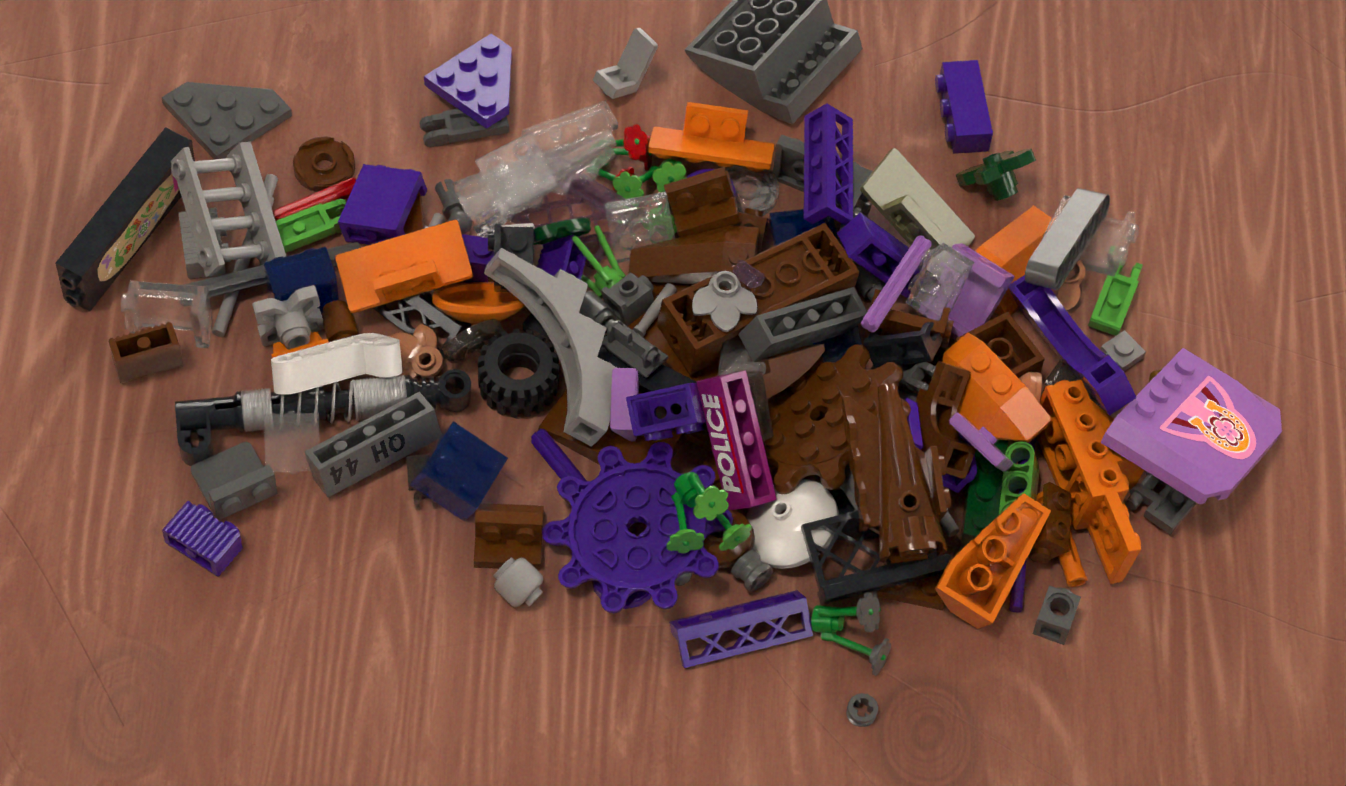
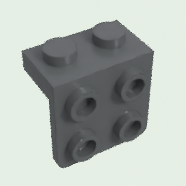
M249 442L240 443L191 467V474L212 513L218 520L278 494L275 474L269 464L263 466Z

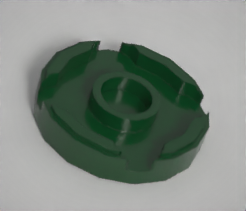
M569 219L533 229V245H542L569 235L577 237L586 235L591 231L590 219Z

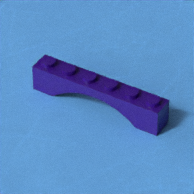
M1025 275L1010 284L1008 288L1020 311L1073 374L1083 381L1085 388L1109 416L1137 398L1124 371L1110 355L1103 353L1091 342L1050 288L1026 283Z

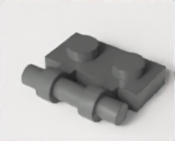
M1146 471V478L1141 483H1136L1130 490V497L1125 501V504L1131 510H1136L1140 504L1148 505L1149 507L1146 509L1144 517L1171 535L1196 505V502ZM1157 484H1162L1165 488L1159 495L1152 491Z

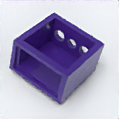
M687 383L626 397L633 435L644 436L645 441L672 438V431L675 430L677 434L704 431L703 424H706L697 383ZM676 403L680 404L682 408L678 415L672 411V407ZM659 406H663L667 410V415L663 419L658 418L656 415V409Z

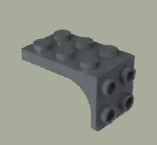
M781 135L776 144L772 179L804 192V143L799 139ZM853 162V218L859 213L867 217L872 203L860 191V187L873 171L861 167L856 162ZM836 171V177L842 186V180ZM836 197V207L842 210V206ZM841 223L840 230L846 225ZM839 238L838 241H839V243L841 244V246L844 248V246H843V244H842V242H841V240H840V238Z

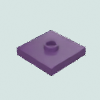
M958 412L949 420V423L995 467L1006 472L1014 464L994 445L997 439L985 427L978 430L967 418Z

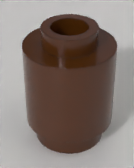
M332 301L323 307V326L329 342L359 334L354 314L350 312L345 301Z

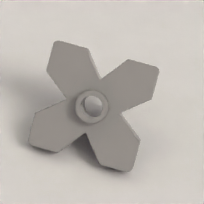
M314 285L296 290L288 300L279 301L274 298H267L252 304L257 323L260 324L257 328L263 346L281 342L287 349L308 344L311 332L324 329L323 318L318 308L320 306L319 296Z

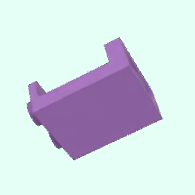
M963 243L953 244L947 256L951 257L925 303L919 304L916 309L923 314V317L939 321L941 320L944 307L950 308L948 320L954 321L950 335L953 340L990 320L1015 277Z

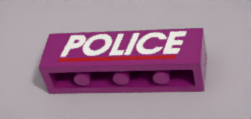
M746 370L696 381L722 490L728 493L726 499L729 504L728 509L751 508L777 500Z

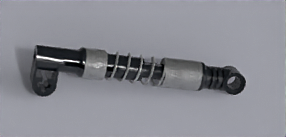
M452 369L446 371L442 376H437V380H434V377H429V381H426L425 377H422L421 382H418L417 378H412L409 375L373 377L372 379L366 378V380L364 378L363 380H352L350 382V390H341L338 382H335L333 390L330 392H324L323 387L320 386L285 395L271 392L270 388H262L261 390L237 391L233 396L175 401L177 439L181 458L185 464L192 467V465L213 456L212 431L236 428L240 432H250L251 430L274 429L276 424L281 429L282 425L286 423H294L298 427L300 422L311 421L315 426L317 420H326V416L332 424L334 414L343 413L345 420L349 422L352 412H355L357 421H362L419 391L434 409H436V405L440 404V408H445L450 412L463 411L471 402V380L466 372ZM455 387L460 388L462 392L452 394L448 390ZM197 432L199 439L197 448H193L191 433Z

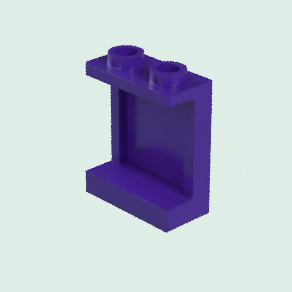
M363 164L338 220L345 241L371 245L405 235L403 227L418 192H420L421 196H425L427 192L422 173L412 169L404 170L389 168L383 165Z

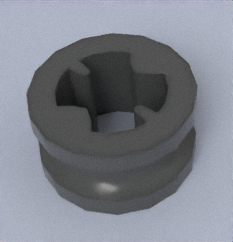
M856 694L848 702L847 718L855 726H869L876 719L878 704L869 694ZM860 704H864L867 706V712L871 714L865 713L864 717L858 716V710L854 706L859 708Z

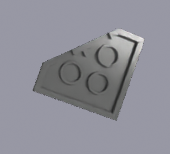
M186 82L162 97V103L166 109L213 159L227 158V155L239 142H252L292 116L291 108L273 89Z

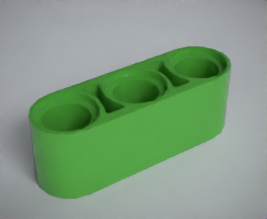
M1015 442L1006 450L1005 455L1014 464L1006 472H1003L999 515L1023 493L1035 501L1037 499L1039 464L1033 447L1027 442ZM1023 459H1027V460H1028V461H1027L1026 463H1024V464H1020V465H1019V464H1016V463H1017L1018 461H1020V460H1023ZM1017 489H1025V491L1020 494H1014V491H1016Z

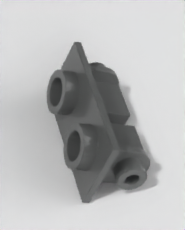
M611 319L606 323L607 336L603 339L601 345L630 367L636 368L638 373L645 378L668 359L665 353L627 327L622 321Z

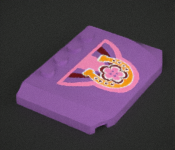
M1182 348L1138 393L1137 398L1131 401L1116 416L1105 432L1101 443L1196 503L1204 504L1209 497H1215L1218 500L1227 499L1274 445L1282 432L1280 409L1249 391L1237 380Z

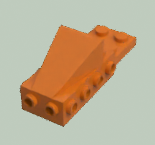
M1062 380L1054 385L1045 387L1040 398V404L1053 419V422L1036 437L1056 485L1071 493V518L1074 529H1088L1110 584L1123 582L1141 551V540L1139 535L1134 532L1129 521L1128 509L1122 502L1128 491L1138 483L1144 469L1101 443L1105 432L1114 421V418L1109 416L1090 399L1083 381L1069 382L1068 380Z

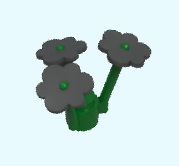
M873 590V596L870 592L865 593L864 598L859 599L857 607L821 605L814 607L811 619L812 630L814 632H821L822 640L833 641L870 656L869 663L872 664V675L877 676L881 668L886 663L891 649L890 640L887 638L881 644H876L871 649L835 634L836 631H842L845 616H857L860 625H864L866 632H873L874 629L879 630V612L881 608L877 590Z

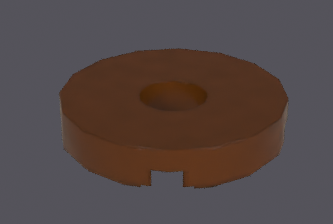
M328 136L315 137L304 142L299 147L296 156L294 155V174L302 186L310 191L318 192L353 177L355 172L354 154L343 141L340 143L334 141L333 137ZM322 160L332 163L327 168H320L316 164Z

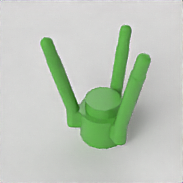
M597 225L594 227V230L612 269L609 266L602 267L577 236H573L572 240L597 271L594 275L595 283L583 274L581 280L587 283L588 287L601 298L603 297L601 290L604 287L610 289L626 275L620 269L601 228Z

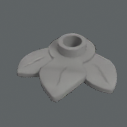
M721 271L710 279L708 286L696 292L692 302V311L694 315L698 316L711 314V320L714 325L724 332H729L736 327L740 313L745 315L756 314L757 301L751 291L741 287V283L735 274L729 271ZM724 286L727 287L729 290L725 291L720 289L719 287Z

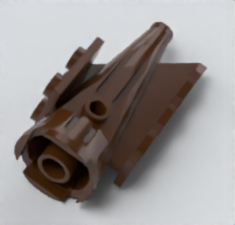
M889 383L877 387L879 418L850 396L842 397L844 430L849 447V464L854 479V497L859 512L860 532L867 531L868 528L879 527L880 561L885 563L888 557H890L891 563L922 561L928 559L927 552L935 550L937 556L945 554L947 552V545L939 523L947 513V508L951 507L949 489L943 487L942 476L946 473L945 460L943 455L938 456L937 446H930L926 453L915 446L897 384Z

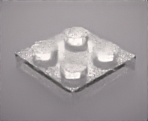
M666 191L604 203L617 263L630 261L631 249L675 239Z

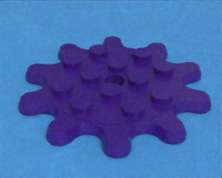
M654 443L650 447L647 457L640 463L635 464L627 462L617 447L607 446L601 449L598 454L601 471L597 478L592 481H582L576 477L567 476L562 478L557 485L559 495L571 504V513L563 520L547 523L542 530V536L546 543L554 546H568L572 551V558L559 571L558 579L561 585L569 589H575L588 581L599 582L603 587L600 602L602 608L609 613H619L624 608L628 597L633 593L641 591L649 593L657 607L665 610L670 609L678 599L675 589V581L678 577L686 573H693L703 578H711L718 571L719 562L714 555L705 550L704 540L709 535L725 532L726 530L716 517L713 520H707L705 517L701 519L696 518L693 514L695 507L691 508L683 504L687 529L704 534L703 547L698 550H690L687 553H679L678 551H669L666 544L670 541V536L680 531L676 506L671 496L677 492L674 482L679 476L684 474L677 473L672 469L673 450L668 443ZM700 465L690 471L697 473L705 489L712 486L715 481V472L709 466ZM726 510L723 515L732 525V513ZM643 522L647 527L639 536L629 532L632 524Z

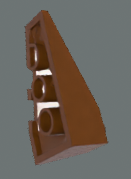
M725 226L631 249L628 274L633 273L637 278L644 275L650 282L696 284L756 256L758 252L759 228Z

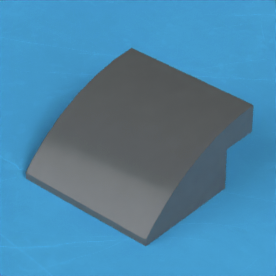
M732 0L688 45L685 52L693 62L725 89L758 110L793 124L856 57L863 47L858 30L834 24L827 0Z

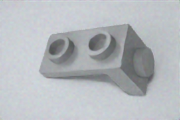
M641 28L634 29L618 64L596 71L593 81L612 99L637 92L658 48V44Z

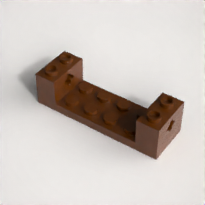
M823 223L724 270L735 274L741 283V287L751 291L757 301L756 314L745 315L740 313L739 321L731 331L724 332L718 329L711 320V314L698 316L694 315L692 311L694 295L699 289L708 286L713 276L662 299L657 327L688 373L692 375L717 363L722 343L737 336L757 315L848 288H855L860 271L851 258L848 257L846 251L826 223ZM724 286L719 287L720 289L725 291L729 290L727 287Z

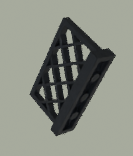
M858 510L805 523L800 526L819 589L817 595L820 605L863 595L867 592H873V590L878 591L943 574L949 561L952 559L951 555L947 554V552L940 556H937V552L928 554V559L891 563L887 559L884 566L876 567L880 561L879 553L866 547L862 542L869 529L879 534V527L868 528L867 531H863L858 541L841 532L847 521L855 520L859 522ZM841 523L838 529L831 526ZM823 528L834 534L827 549L814 543L811 530ZM838 537L854 546L847 562L830 552ZM858 549L875 558L870 569L862 571L850 564ZM817 552L823 555L820 561ZM826 557L843 566L837 578L825 580L821 566ZM847 569L853 572V574L844 576Z

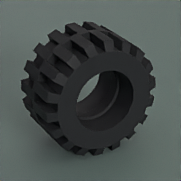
M513 329V333L509 334L505 330L499 333L498 339L493 336L488 340V346L484 345L482 347L481 356L478 358V386L482 399H487V405L491 409L497 407V413L504 415L508 412L510 417L517 418L518 414H524L525 418L530 417L532 411L537 413L544 411V404L549 406L553 402V396H556L558 392L559 357L557 352H554L553 344L551 342L545 343L546 337L541 334L536 337L534 336V331L528 329L526 333H521L520 329ZM514 367H524L534 372V374L526 379H512L505 376L503 372Z

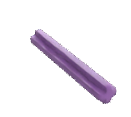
M921 235L916 237L861 321L863 328L869 332H875L932 246L929 239H925Z

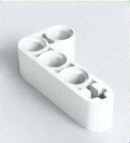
M377 333L358 334L276 356L271 359L274 393L285 395L306 391L363 374L376 377H394L403 373L400 340Z

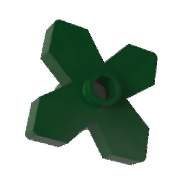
M1024 149L1015 153L1013 150L994 153L983 158V164L970 167L955 175L960 186H967L976 182L977 185L985 184L989 195H993L995 201H998L1018 192L1016 187L1018 181L1013 170L1036 161L1032 149Z

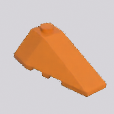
M1033 205L984 242L976 252L1014 275L1015 277L1011 282L1013 283L1025 275L1026 265L1055 220ZM1009 288L994 311L999 316L1006 312L1012 315L1019 308Z
M1023 493L949 561L935 590L951 613L977 629L993 624L1051 510Z

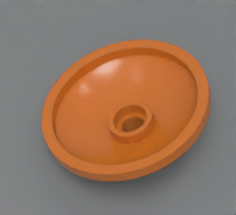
M489 282L448 285L435 290L432 294V302L441 312L455 320L471 323V326L474 328L490 327V323L503 321L525 307V304L511 292H495L494 283Z

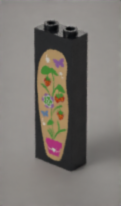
M165 127L56 261L55 264L63 298L71 306H80L91 311L182 197L177 180L171 172V160L183 148L189 147L193 161H195L192 140Z

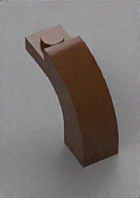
M938 361L928 390L920 388L916 399L923 442L921 451L926 453L930 446H937L938 456L943 455L945 460L946 474L965 479L976 448L961 439L958 431L949 423V420L957 412L971 372L964 368Z

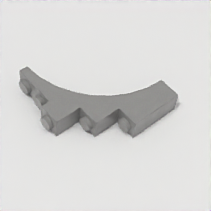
M501 248L487 264L484 274L508 289L525 304L541 323L555 347L566 381L568 411L563 432L592 447L607 432L610 423L612 370L617 367L598 357L606 327L579 313L588 284L561 269L555 276H552Z

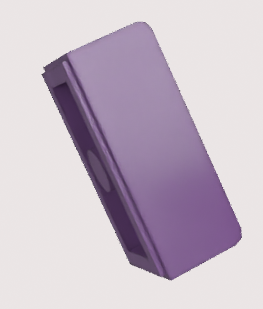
M614 368L612 370L610 428L613 432L629 441H635L637 436L633 435L626 397L639 394L638 370L636 368Z

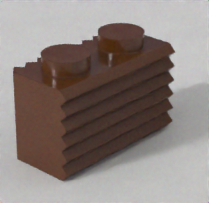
M169 321L166 325L161 323L160 326L148 327L147 330L142 329L141 332L136 330L134 334L130 332L128 335L123 334L122 337L117 336L115 339H109L111 355L120 383L183 365L180 345L174 327Z

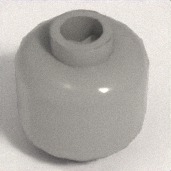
M511 557L493 575L496 579L494 584L495 591L512 607H519L524 602L530 607L543 593L539 589L543 582L542 574L525 558L514 560Z

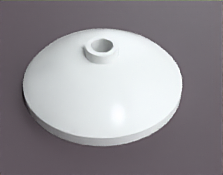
M803 478L791 493L779 494L775 490L777 500L751 507L745 516L754 531L755 539L752 550H755L760 555L762 563H768L773 568H793L809 562L810 558L800 526L805 523L839 515L837 503L831 493L822 484ZM838 524L831 526L837 529ZM823 528L811 530L814 543L826 549L834 534Z

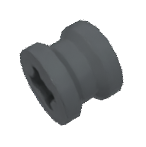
M750 550L737 560L731 569V573L735 578L744 581V587L749 592H754L771 577L773 568L768 563H762L760 555L755 550Z

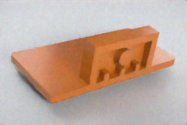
M687 102L684 130L653 127L648 152L654 153L656 157L663 159L675 156L685 158L686 161L692 163L711 161L721 167L739 165L746 166L750 171L761 172L764 169H771L775 144L745 139L748 110Z
M457 220L448 221L341 253L335 257L348 308L351 313L360 312L473 277Z

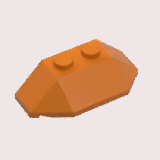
M967 332L944 352L942 362L971 372L957 412L967 418L978 430L985 427L998 440H1018L1029 443L1053 422V419L1026 385L977 337Z

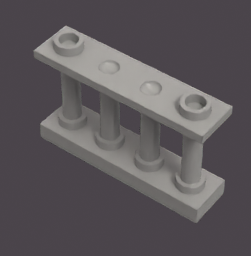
M251 141L239 142L227 155V158L193 161L189 147H185L171 160V172L177 180L197 245L198 260L204 268L206 277H212L225 265L224 261L256 257L260 265L284 260L287 257ZM230 171L236 187L202 190L197 174ZM238 199L245 213V216L211 219L206 203ZM245 228L250 231L254 245L220 249L215 233Z

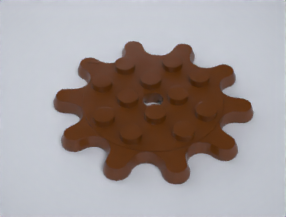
M856 344L851 346L845 355L834 363L824 362L821 355L815 364L797 381L765 400L767 401L766 405L756 415L769 467L778 468L774 477V488L777 493H791L798 486L799 482L808 475L820 476L824 488L830 490L836 489L844 483L846 476L845 467L849 463V447L844 430L842 397L850 396L879 418L877 387L889 383L897 384L901 381L904 373L900 366L893 362H888L876 369L866 370L870 353L862 345ZM900 398L907 418L911 412V407L907 401ZM820 411H822L825 414V417L819 421H815L820 416Z

